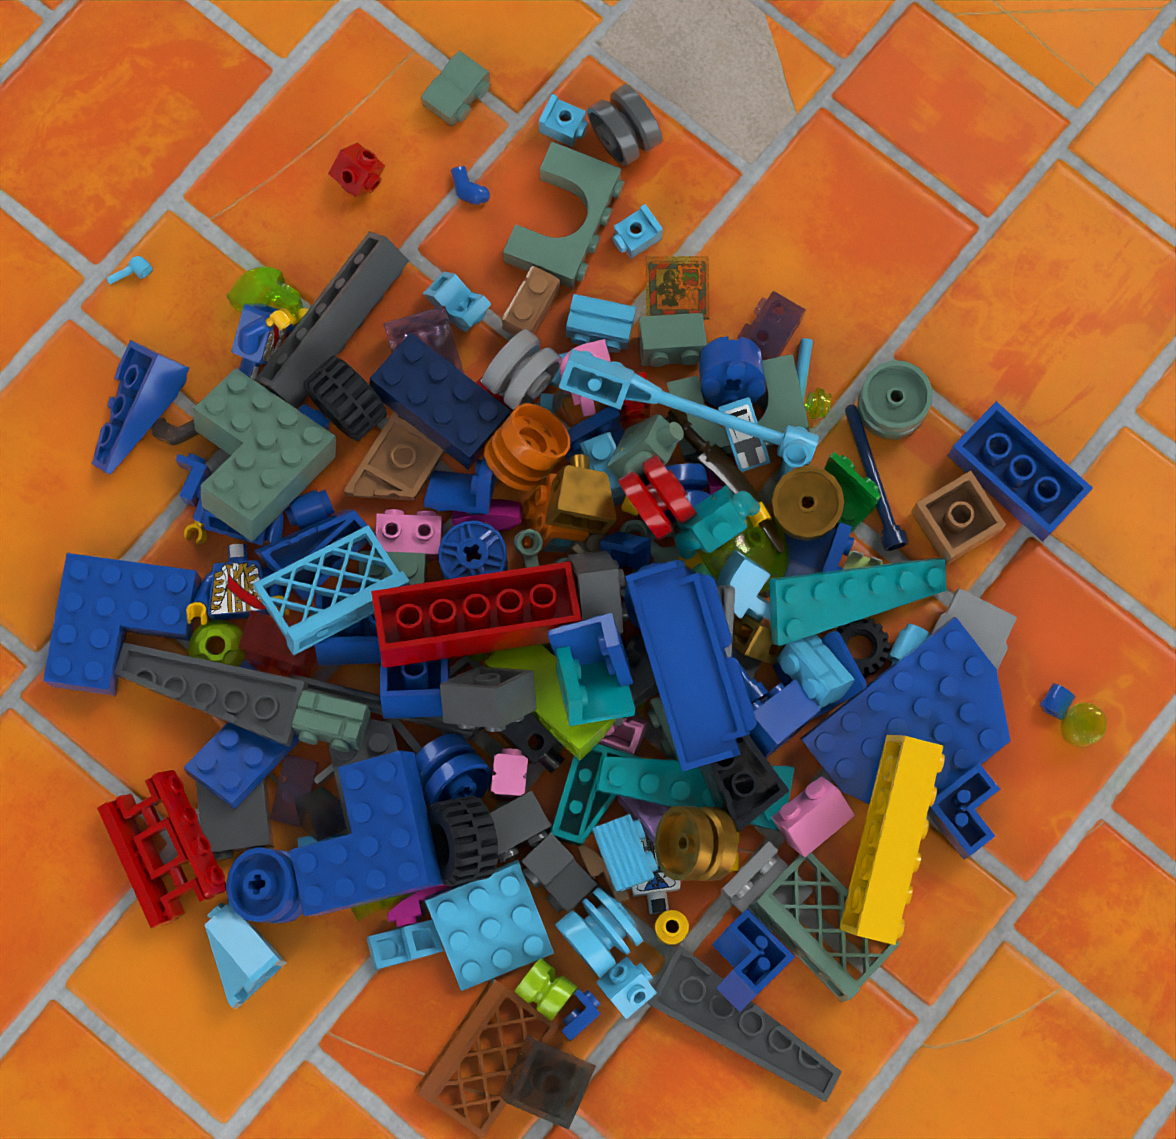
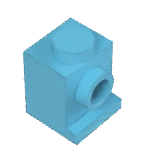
M552 94L539 119V132L573 147L577 138L582 139L587 131L589 122L586 121V111L558 99V96ZM562 116L569 121L563 122L560 120V117Z
M644 204L638 211L614 226L612 240L621 253L626 252L630 259L662 240L663 228L646 204ZM638 227L641 232L633 234L631 230Z

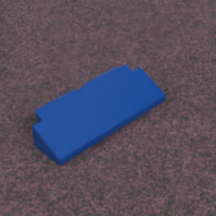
M673 560L626 575L625 578L682 772L741 755L736 738L750 735L749 731L756 727L757 721L740 663L736 658H727L725 648L731 645L732 636L715 579L711 575H703V573H695L688 576L684 561Z

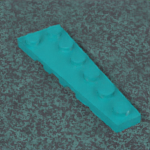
M930 558L769 579L772 644L784 645L946 591L945 559Z
M600 757L594 787L595 791L666 807H716L699 767L682 772L679 760ZM771 765L790 791L748 825L780 832L771 817L780 811L783 805L789 802L795 767Z

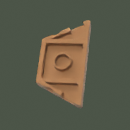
M393 412L344 489V494L348 497L415 501L445 454V451L396 412Z

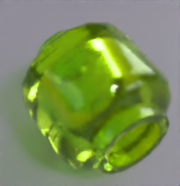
M1085 702L1076 704L1067 710L1060 724L1062 736L1073 746L1081 748L1091 746L1102 739L1107 728L1106 717L1102 710L1094 704Z

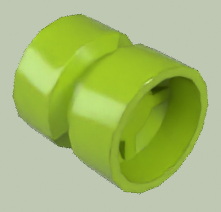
M540 958L514 992L527 1003H537V1011L552 1021L572 996L577 986L563 975L556 977L555 969Z

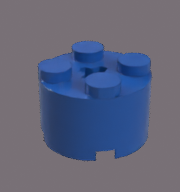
M728 336L711 341L703 348L699 361L701 392L704 398L713 406L720 407L747 397L750 398L753 404L765 393V376L761 351L753 341L744 337H739V340H729Z

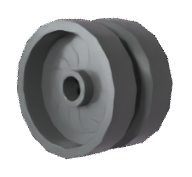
M624 84L613 91L610 95V102L601 99L587 110L589 121L598 139L611 157L623 167L638 159L640 156L639 148L649 152L663 141L662 133L651 110L640 95L629 85Z

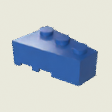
M345 509L254 551L275 573L364 528L367 524L355 510ZM364 538L354 543L352 552L359 551L368 542L367 539ZM330 555L325 558L323 566L338 570L343 565L345 558ZM303 569L296 573L294 581L313 585L316 572ZM321 573L317 586L320 587L330 575ZM291 589L296 598L304 601L310 595V592Z

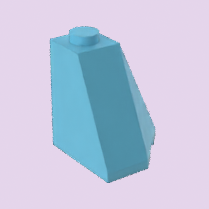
M222 902L207 915L210 920L205 924V928L227 1001L232 1008L237 1009L287 962L249 920H245L234 911L230 902L226 905Z

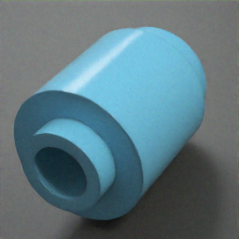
M908 623L905 629L900 630L889 653L888 659L892 662L891 666L931 634L919 626Z

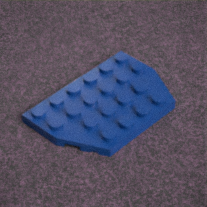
M957 617L951 618L869 683L865 690L850 698L800 738L840 791L870 804L886 735L909 736L943 746L942 754L945 755V761L942 771L936 775L934 784L937 788L936 796L978 763H984L1011 741L997 669Z

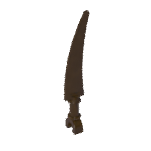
M671 408L667 413L668 416L664 419L669 423L677 422L682 427L683 437L696 450V455L700 454L696 460L724 485H728L734 495L740 491H746L758 503L762 502L750 482L728 455L716 443L710 446V441H705L691 427L692 423L688 421L685 412ZM772 518L761 521L759 526L768 536L779 553H784L785 547Z

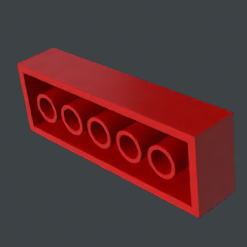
M571 561L371 591L383 668L550 643L547 633L549 630L582 621Z

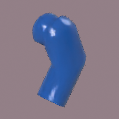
M465 166L455 167L451 170L456 194L461 200L475 205L486 203L489 200L490 192L488 188L470 182Z

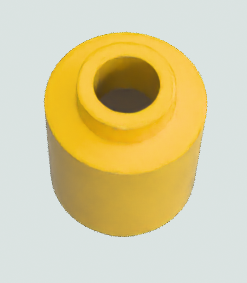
M676 910L663 912L657 918L654 926L657 939L661 943L670 946L682 942L689 931L687 918ZM668 921L677 922L678 931L669 933L666 930V923Z

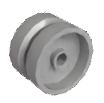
M529 329L520 331L508 341L492 360L482 378V384L493 394L505 391L504 403L513 411L521 404L533 403L552 381L562 364V357L551 348H544L539 351L540 339Z

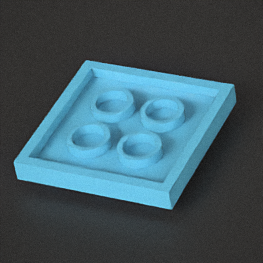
M518 860L496 868L490 878L451 886L424 897L461 991L554 954Z

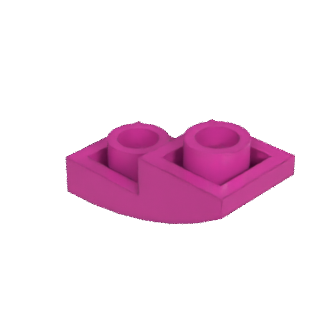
M492 499L488 514L470 515L463 511L453 510L451 520L454 526L465 521H480L483 523L487 522L495 530L507 531L521 524L523 507L521 502Z
M442 884L422 889L412 894L387 914L388 921L390 923L396 922L397 927L416 924V918L423 916L421 903L425 902L424 897L451 886Z

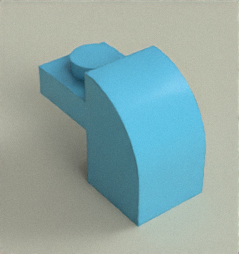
M445 271L422 293L444 317L464 332H467L473 325L479 323L485 317L486 311L491 305L484 295L471 292L456 274Z
M734 550L721 569L718 586L730 585L735 588L734 613L739 618H742L747 613L760 622L763 618L771 621L770 602L758 595L771 574L761 565Z

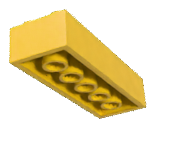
M886 735L839 927L840 930L896 945L897 938H901L905 926V921L902 919L904 907L910 903L913 893V887L910 885L912 874L918 870L921 860V854L918 852L920 841L926 837L929 821L926 819L928 808L934 804L937 788L934 786L937 773H940L944 766L945 755L942 754V745L909 736Z

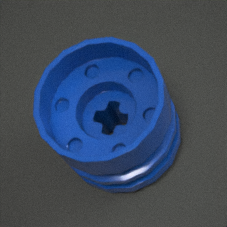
M465 521L452 527L442 538L438 552L439 564L445 580L508 571L506 544L501 534L491 525L480 521ZM475 551H478L479 560L473 559L471 562H468L467 553L473 554Z

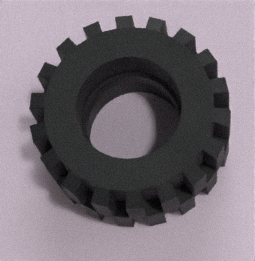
M335 356L329 357L303 382L306 393L321 412L341 432L356 441H360L387 415L384 403L372 387L349 364Z
M471 795L430 805L427 814L443 884L455 886L490 878L494 874L498 862V839L493 819L482 800Z

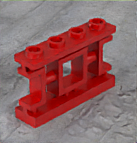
M174 770L157 772L152 775V778L145 780L151 797L139 804H136L132 794L121 795L115 798V801L106 802L97 808L150 928L170 924L186 914L179 898L193 890L199 902L210 900L215 895L227 891L224 872L214 858L211 844L204 835L197 820V813L190 805L185 794L183 782ZM163 802L169 817L162 821L154 807ZM143 814L149 827L143 832L140 831L135 817ZM167 830L179 857L164 865L152 838ZM190 862L196 878L190 881L187 880L181 867ZM170 873L176 889L168 893L161 877Z

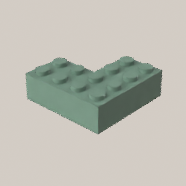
M237 368L227 375L193 408L195 431L231 455L200 485L202 507L252 542L336 458V436Z

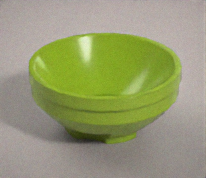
M207 621L205 625H200L191 636L189 656L239 667L248 656L247 638L237 625L229 621ZM213 637H221L225 641V649L219 655H211L206 649L207 642Z

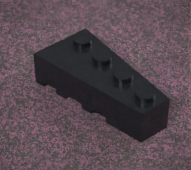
M749 735L736 738L741 755L699 767L715 806L729 814L734 822L736 832L741 831L790 791Z

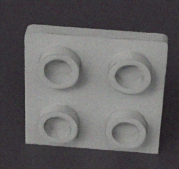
M768 841L720 892L741 913L748 908L773 934L774 932L749 907L750 903L761 895L788 867L776 854L778 849ZM792 874L785 881H792ZM798 875V881H804V880ZM779 886L772 893L781 904L793 905L792 886ZM798 886L799 905L813 892L810 886ZM787 909L791 914L793 913V909Z

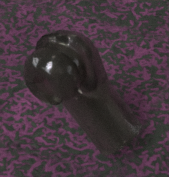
M159 417L151 427L152 435L157 440L170 445H179L199 435L195 431L194 420L177 427L167 423L165 418Z

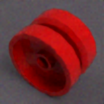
M657 454L642 463V470L651 482L646 486L640 476L633 471L620 478L618 482L658 540H661L673 531V525L665 514L666 510L669 509L677 521L685 523L697 515V512L687 499L688 493L672 470L668 471Z

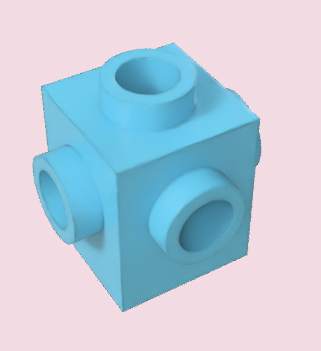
M627 956L596 982L626 1019L657 994L649 983L653 979L649 971L641 962L635 966Z

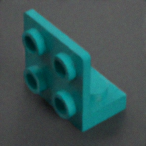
M570 646L556 648V673L569 726L635 715V706L629 685L620 687L616 674L609 675L606 662L580 665L579 659L572 658Z

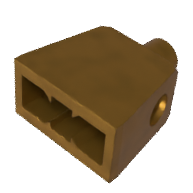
M582 454L574 455L570 458V465L563 466L553 479L545 524L604 535L616 521L609 477L605 472L591 470L588 456Z
M734 613L732 646L746 656L772 665L777 664L776 659L787 644L779 646L772 644L771 622L765 618L760 622L747 613L742 618H739ZM744 626L752 629L753 632L750 635L744 636L741 633V627Z

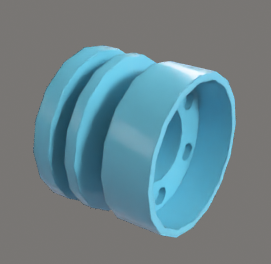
M598 887L592 892L600 904L598 908H595L585 898L582 901L588 913L585 919L571 910L555 926L589 968L601 978L617 964L610 952L612 947L615 946L622 953L628 955L631 951L622 939L627 936L635 946L642 943L643 939L637 931L634 920L622 905Z

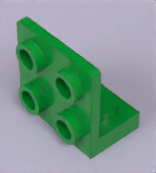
M833 452L829 456L824 470L835 477L842 488L844 497L842 516L835 526L838 527L839 523L852 526L851 534L874 511L881 495L878 493L879 487L870 478L865 477L863 479L854 470L856 467L845 455L839 456Z

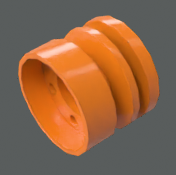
M524 403L514 409L502 426L498 428L484 446V457L490 470L504 484L517 490L530 491L535 489L547 477L552 468L567 454L570 449V436L560 419L548 409L537 404Z

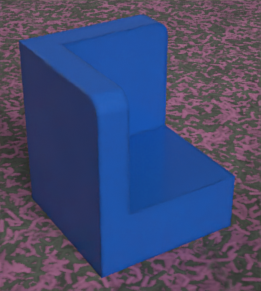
M617 531L600 540V551L607 550L611 558L617 560L619 569L624 566L640 569L650 564V538Z

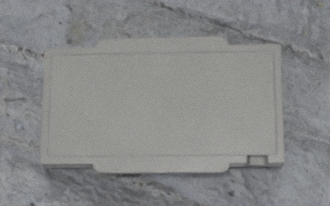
M960 588L956 589L946 612L940 615L932 633L951 618L957 617L998 670L1008 649V645L1005 642L1017 617Z

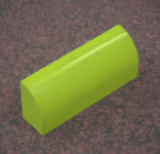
M542 644L496 651L485 661V667L533 670L537 710L531 712V714L580 761L603 739L615 719L569 726L556 673V657Z

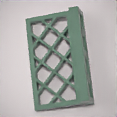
M812 853L806 857L799 854L766 890L750 903L749 907L841 1002L851 1000L860 991L859 988L900 943L896 941V945L888 944L880 954L869 953L868 938L862 937V953H846L845 934L851 933L840 929H822V910H838L840 927L845 907L844 900L846 901L848 890ZM804 860L814 868L815 881H798V866ZM792 874V881H785ZM821 876H822L827 882H821ZM779 886H792L793 905L781 904L772 893ZM798 886H815V905H799ZM821 887H833L838 893V905H822ZM787 909H793V915ZM799 910H816V929H805L799 923ZM810 933L816 934V939ZM823 934H839L840 953H829L823 947ZM834 958H840V964ZM846 958H862L863 973L856 980L846 971ZM869 958H876V959L869 965Z

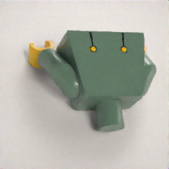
M657 414L627 428L607 468L618 479L630 471L637 473L642 480L645 479L647 476L642 470V463L657 454L665 465L669 461L678 441L684 436L682 427L677 422L669 423L662 415ZM626 495L622 504V510L637 516L638 511Z

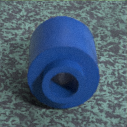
M316 489L298 496L290 503V507L285 509L291 526L298 525L300 530L335 513L326 489L320 492Z

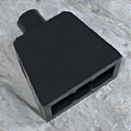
M531 713L525 715L521 721L507 724L504 730L496 731L513 749L521 750L522 756L528 758L529 764H535L539 761L550 773L554 772L565 760L552 747L557 742V739ZM531 735H534L539 741L537 748L534 750L528 745V739Z

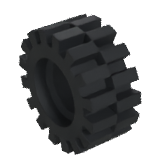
M872 618L868 620L860 619L838 626L836 629L846 646L848 640L857 635L864 636L870 641L872 645L870 656L865 659L853 657L864 678L870 674L873 675L883 666L889 656L888 651L890 649L887 632L884 633L882 630L883 626L880 623L878 625L875 624Z

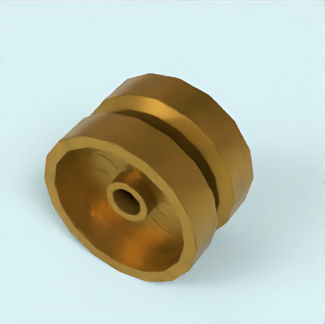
M813 466L794 468L783 475L775 486L771 502L773 519L780 530L791 538L804 541L820 539L832 531L842 516L844 497L842 488L835 477L824 469ZM804 497L808 501L814 500L812 508L806 509L802 506L801 503Z
M675 806L663 814L655 835V853L658 864L667 877L672 880L714 881L721 880L729 874L735 863L738 843L734 822L726 811L719 807L696 808L695 806Z

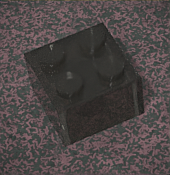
M527 1034L500 1097L509 1105L569 1130L596 1065L587 1059Z

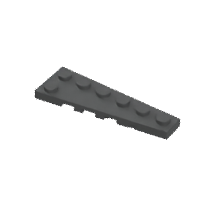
M123 643L114 674L120 678L287 747H291L295 732L292 728V722L296 709H298L301 693L303 690H307L309 684L302 680L129 643Z
M678 945L655 988L657 994L647 1004L820 1100L827 1102L841 1071L752 1001L739 1012L716 988L724 979L683 946Z

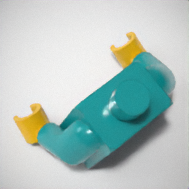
M725 485L693 508L697 515L685 523L675 519L682 529L675 538L680 554L678 560L684 561L685 566L693 569L696 565L704 563V560L695 550L699 549L706 553L714 551L747 528L746 516L749 517L754 528L758 527L761 521L770 520L771 516L763 502L758 503L746 491H740L734 495L728 485Z

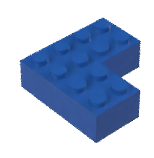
M67 553L43 681L54 688L116 696L119 677L114 674L123 643H125L127 632L190 641L195 617L191 620V624H188L186 608L193 603L202 578L196 570Z
M360 588L340 589V592L351 595L360 591ZM316 594L315 608L324 610L330 607L333 598ZM375 614L315 644L318 666L381 663L380 700L383 719L443 716L440 683L450 679V658L383 668Z
M400 750L338 767L352 834L290 850L304 916H321L442 885L443 882L414 752Z

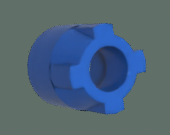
M1053 683L1040 706L1045 713L1061 720L1075 699V695L1065 687Z

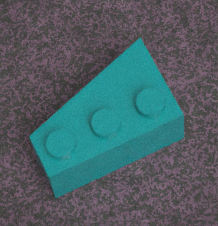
M599 744L581 761L574 756L551 833L559 841L575 846L583 845L591 834L592 828L596 827L617 796L594 790L600 757H643Z

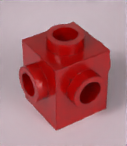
M357 142L340 150L328 174L341 184L346 192L357 197L366 192L371 193L379 186L382 180L380 175L385 165L377 159L372 151L365 149Z

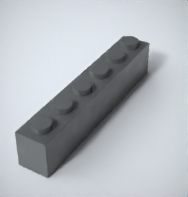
M369 231L255 378V381L296 408L308 395L303 382L329 357H336L345 348L346 342L356 329L363 325L366 316L382 300L385 291L401 275L403 268L409 260L387 237Z

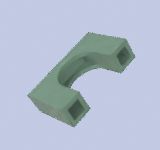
M551 142L540 167V180L567 190L579 197L586 207L587 218L575 233L561 238L544 236L515 224L504 248L503 257L505 263L527 272L531 266H536L557 277L560 280V285L574 289L577 280L582 282L589 267V264L585 263L589 253L595 254L601 236L597 235L601 225L607 226L613 211L609 206L613 197L616 199L620 197L625 181L621 180V168Z
M793 354L763 360L762 364L768 390V406L764 415L758 421V425L781 433L784 432L787 425L801 426L810 432ZM698 375L667 382L670 394L706 406ZM686 413L688 421L692 423L691 427L705 441H710V446L716 443L728 457H734L725 428ZM683 437L679 442L685 463L691 461V464H701L696 460L700 454L696 455V450ZM764 441L766 449L773 447V443Z

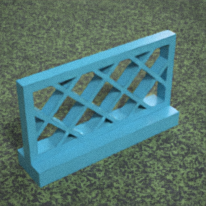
M367 525L253 583V588L286 638L289 650L295 655L374 614L371 591L407 586L410 581L403 571H398ZM366 538L372 547L370 556L352 552L353 544ZM330 555L344 557L342 569L337 570L323 566L325 558ZM349 559L367 563L364 576L346 572ZM372 564L385 567L390 576L382 580L368 577ZM303 569L316 572L313 585L294 581L296 573ZM321 573L339 578L335 591L317 586ZM343 579L362 583L360 591L353 595L340 592ZM273 584L287 587L283 600L269 597L265 589ZM292 588L310 592L307 605L288 601ZM314 594L333 598L331 606L324 610L311 607ZM285 609L303 612L302 621L289 627L283 618Z

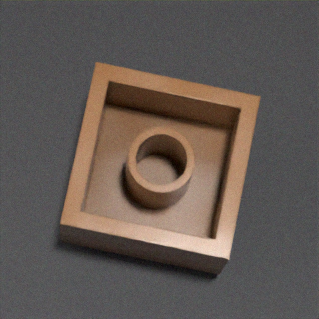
M972 471L920 500L911 511L940 558L945 559L946 565L998 535L1006 526Z

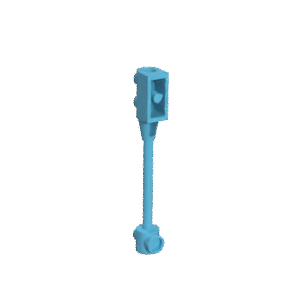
M571 350L558 387L620 410L624 400L651 404L659 403L779 445L777 456L783 457L784 461L792 467H802L810 464L819 439V435L808 432L801 426L787 425L784 432L781 433L662 391L660 387L634 373V370L624 367L623 364L600 359L588 351Z

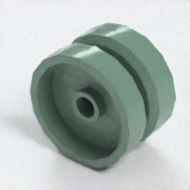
M891 360L879 364L868 374L858 396L857 409L862 424L872 434L883 439L898 440L910 436L921 426L930 409L933 389L924 372L907 361Z

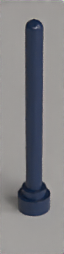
M848 405L845 408V414L866 477L870 478L879 487L878 493L881 495L876 507L884 528L881 531L883 536L880 538L884 551H893L909 544L906 532L901 530L900 525L895 523L858 409L855 405Z

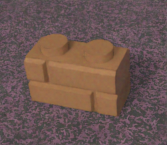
M531 266L526 275V281L522 282L502 317V329L513 336L524 329H529L535 335L560 291V280L536 266Z

